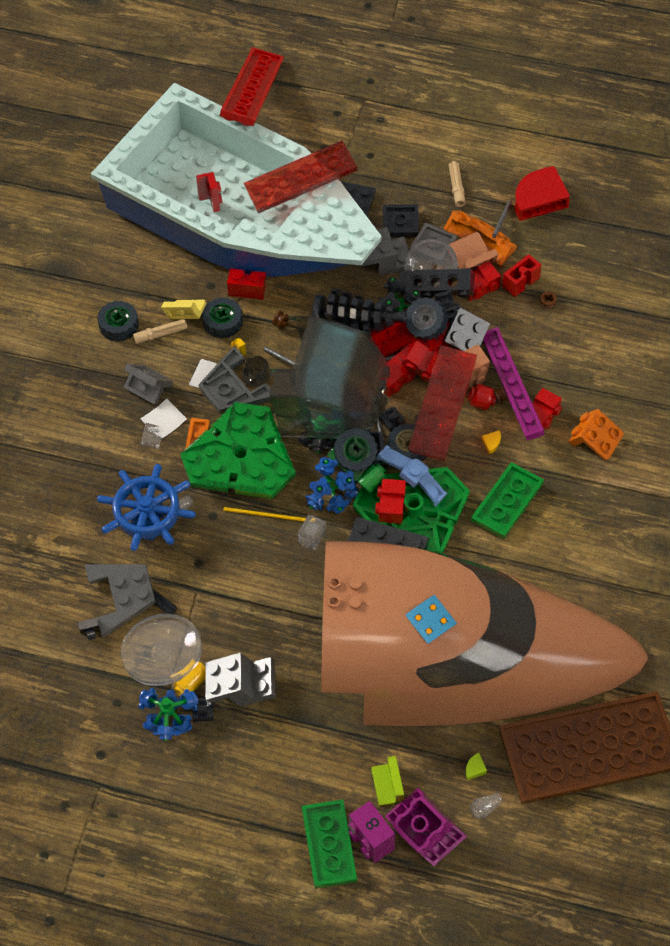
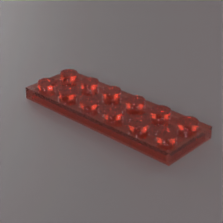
M342 140L244 183V187L259 214L356 172L358 169Z
M441 345L408 447L409 452L442 461L446 460L477 361V354Z

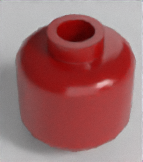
M476 384L470 388L467 401H470L472 407L488 410L490 406H494L497 396L494 395L493 388Z

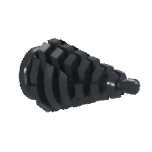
M337 288L331 290L332 294H329L328 299L325 295H316L313 303L312 324L315 337L323 339L328 334L331 345L352 340L351 337L358 339L361 335L373 333L374 329L376 332L383 331L384 322H386V326L389 328L394 326L395 322L404 323L407 320V313L405 311L395 312V309L387 306L385 311L382 303L376 302L375 305L373 300H364L359 295H355L356 298H354L352 293L343 292Z

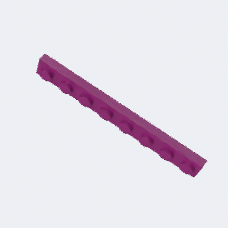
M498 327L487 330L483 338L484 345L526 441L544 436V429Z

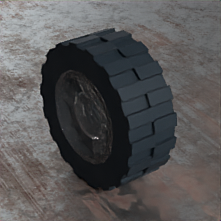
M424 297L412 302V305L407 308V320L405 323L407 324V329L410 330L409 332L422 340H432L443 334L444 329L447 327L448 314L439 302L432 298ZM426 316H428L429 320L427 322H424Z

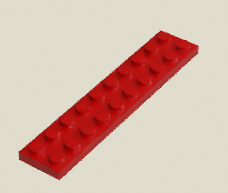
M252 47L221 108L219 116L227 121L234 120L240 122L244 126H254L280 70L284 56Z

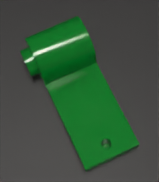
M334 448L326 455L331 460H336ZM354 448L351 449L355 454L358 453ZM378 463L376 465L371 464L364 470L352 471L354 473V480L370 494L382 482V479L386 477L384 474L386 470ZM338 464V466H339L344 472L347 473V471H350V470L344 469V467H342V466H340V465Z

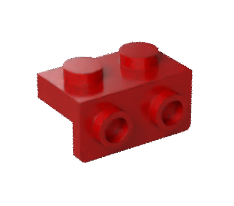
M214 172L197 175L196 182L199 201L210 199L213 213L220 211V204L223 203L221 193H219L221 192V185L219 181L216 182Z
M395 322L394 326L389 328L385 324L383 331L376 332L374 330L371 333V337L379 347L383 357H387L416 339L409 332L410 330L407 329L405 322Z

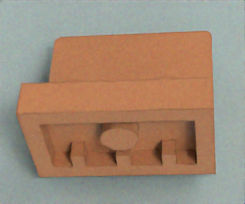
M479 232L468 235L447 246L459 269L471 268L475 271L478 266L488 261L493 264L499 255L496 249L488 250Z

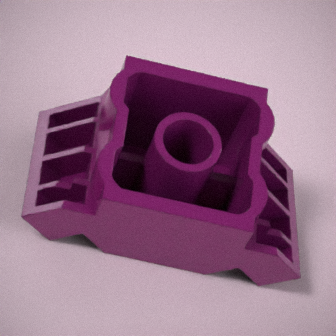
M419 787L385 815L387 820L393 825L392 827L433 866L467 837Z

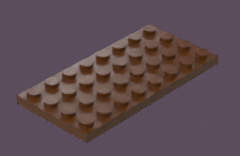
M658 691L499 726V732L521 805L670 772V724Z

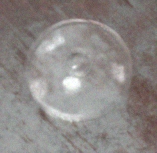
M435 238L425 239L415 244L409 251L405 260V271L432 270L434 265H437L436 270L458 269V259L453 248L446 242ZM423 282L418 283L417 286L420 288ZM436 282L434 288L438 287L440 282Z

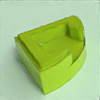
M479 753L472 756L467 763V780L487 774Z

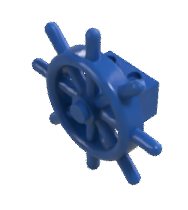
M160 464L154 466L151 476H141L132 480L125 470H120L119 476L125 484L119 488L115 497L103 495L97 497L99 503L113 505L115 520L103 526L102 532L106 534L119 527L123 532L133 537L130 546L132 551L138 549L141 539L154 541V538L162 535L167 544L172 545L174 539L168 531L174 526L178 517L193 519L196 516L194 511L180 509L177 495L189 488L190 482L184 481L172 487L167 481L159 478L162 469ZM148 488L146 495H142L139 489ZM155 489L163 492L159 496L153 497ZM132 493L137 501L126 500V498ZM170 499L171 507L163 506L162 502ZM122 507L133 509L124 515L121 513ZM164 514H167V516L161 521L160 517L163 518Z

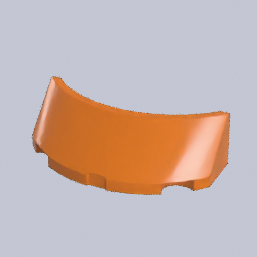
M460 210L452 212L444 227L445 231L453 233L460 238L479 232L488 250L496 249L499 255L495 261L500 266L505 263L517 248L500 231L497 237L493 238L492 235L495 228Z

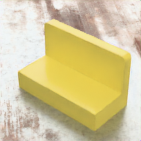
M176 300L175 302H163L161 308L169 319H199L206 301Z

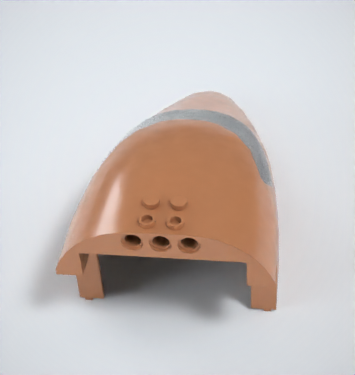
M326 541L321 692L364 693L363 725H457L537 714L575 704L612 690L638 674L648 659L647 652L642 645L615 624L552 592L497 569L460 557L415 547L375 542ZM435 595L457 624L427 644L406 617V614Z

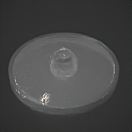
M158 614L141 620L129 630L121 646V658L128 674L136 681L150 686H165L182 680L193 671L202 654V642L197 628L189 620L174 614Z

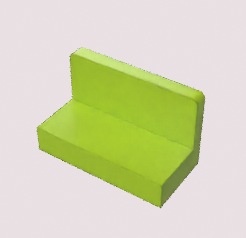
M396 756L388 757L387 764L372 767L371 771L379 806H388L402 802L404 800V791Z

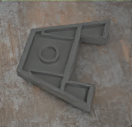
M235 346L198 385L199 390L219 414L225 413L235 402L256 405L276 399V394L266 383L250 392L233 372L232 369L245 362L244 356Z
M85 564L90 584L106 579L109 580L116 612L97 617L103 638L156 603L146 564Z

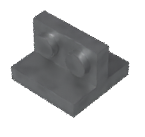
M127 364L124 370L130 373L124 388L153 404L158 403L164 387L171 388L174 382L142 364Z

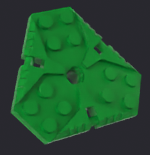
M235 402L211 425V429L205 430L197 440L180 454L190 485L196 488L228 492V489H235V494L273 499L296 476L284 442H281V435L270 407Z
M448 467L429 469L428 472L441 488L447 492V496L437 506H434L431 498L417 484L415 487L411 485L406 486L402 524L379 522V514H375L376 503H380L381 499L377 497L378 486L371 494L361 487L353 503V510L363 519L427 536L430 538L427 550L444 554L454 531L453 526L457 524L470 495V490ZM400 473L385 474L386 477L384 478L404 480L399 476Z

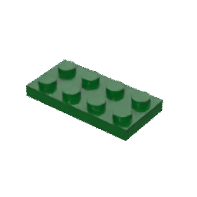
M511 462L472 515L471 522L505 539L544 484V479Z
M343 799L301 806L314 888L318 889L357 882Z

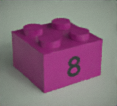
M370 801L349 814L348 827L350 838L354 843L358 842L362 847L361 852L366 859L370 858L373 863H376L395 849L394 831Z

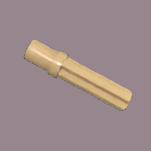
M452 161V163H449L453 188L452 194L455 205L462 207L466 202L459 163Z
M184 319L134 333L135 344L152 341L155 338L187 329V323Z

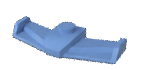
M388 445L378 454L376 458L378 461L382 460L401 470L399 476L412 487L419 484L434 502V506H437L447 496V492L441 488L428 472V466L419 459L412 460L391 449Z

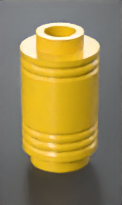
M200 662L193 663L174 682V691L179 696L184 694L185 689L194 692L206 680V667Z

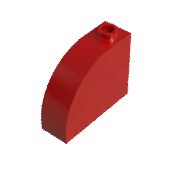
M555 166L533 171L519 182L514 205L519 221L569 208L570 195Z

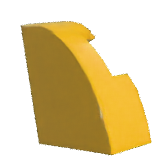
M237 338L231 342L232 348L235 346L243 356L246 355V344L241 339Z
M500 430L482 436V441L489 454L495 452L500 444Z

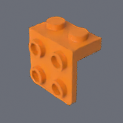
M599 409L589 413L585 412L580 418L581 422L572 430V436L568 442L572 446L584 442L603 460H607L611 457L624 433Z

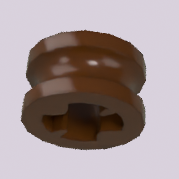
M548 291L542 293L540 297L541 307L544 309L555 307L556 295Z
M278 311L273 318L272 324L274 326L278 325L279 329H283L289 321V315L284 314L283 311Z
M500 386V389H494L500 404H503L504 400L509 401L503 386Z

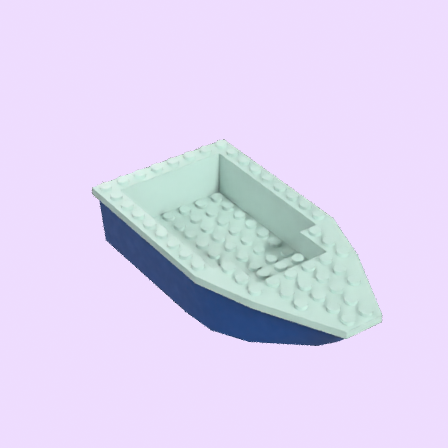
M173 83L91 172V178L99 182L108 209L211 263L229 270H244L245 274L257 271L266 272V276L278 277L332 270L349 264L362 265L381 242L380 233L342 183L305 147L257 123L254 126H244L234 120L227 121L219 116L222 108L221 105L176 83ZM214 172L216 182L219 181L221 185V192L219 193H221L223 203L220 204V211L213 213L210 199L199 201L196 182L197 175Z

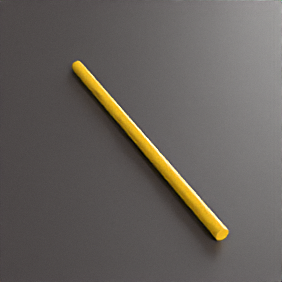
M228 507L223 509V511L315 523V519Z

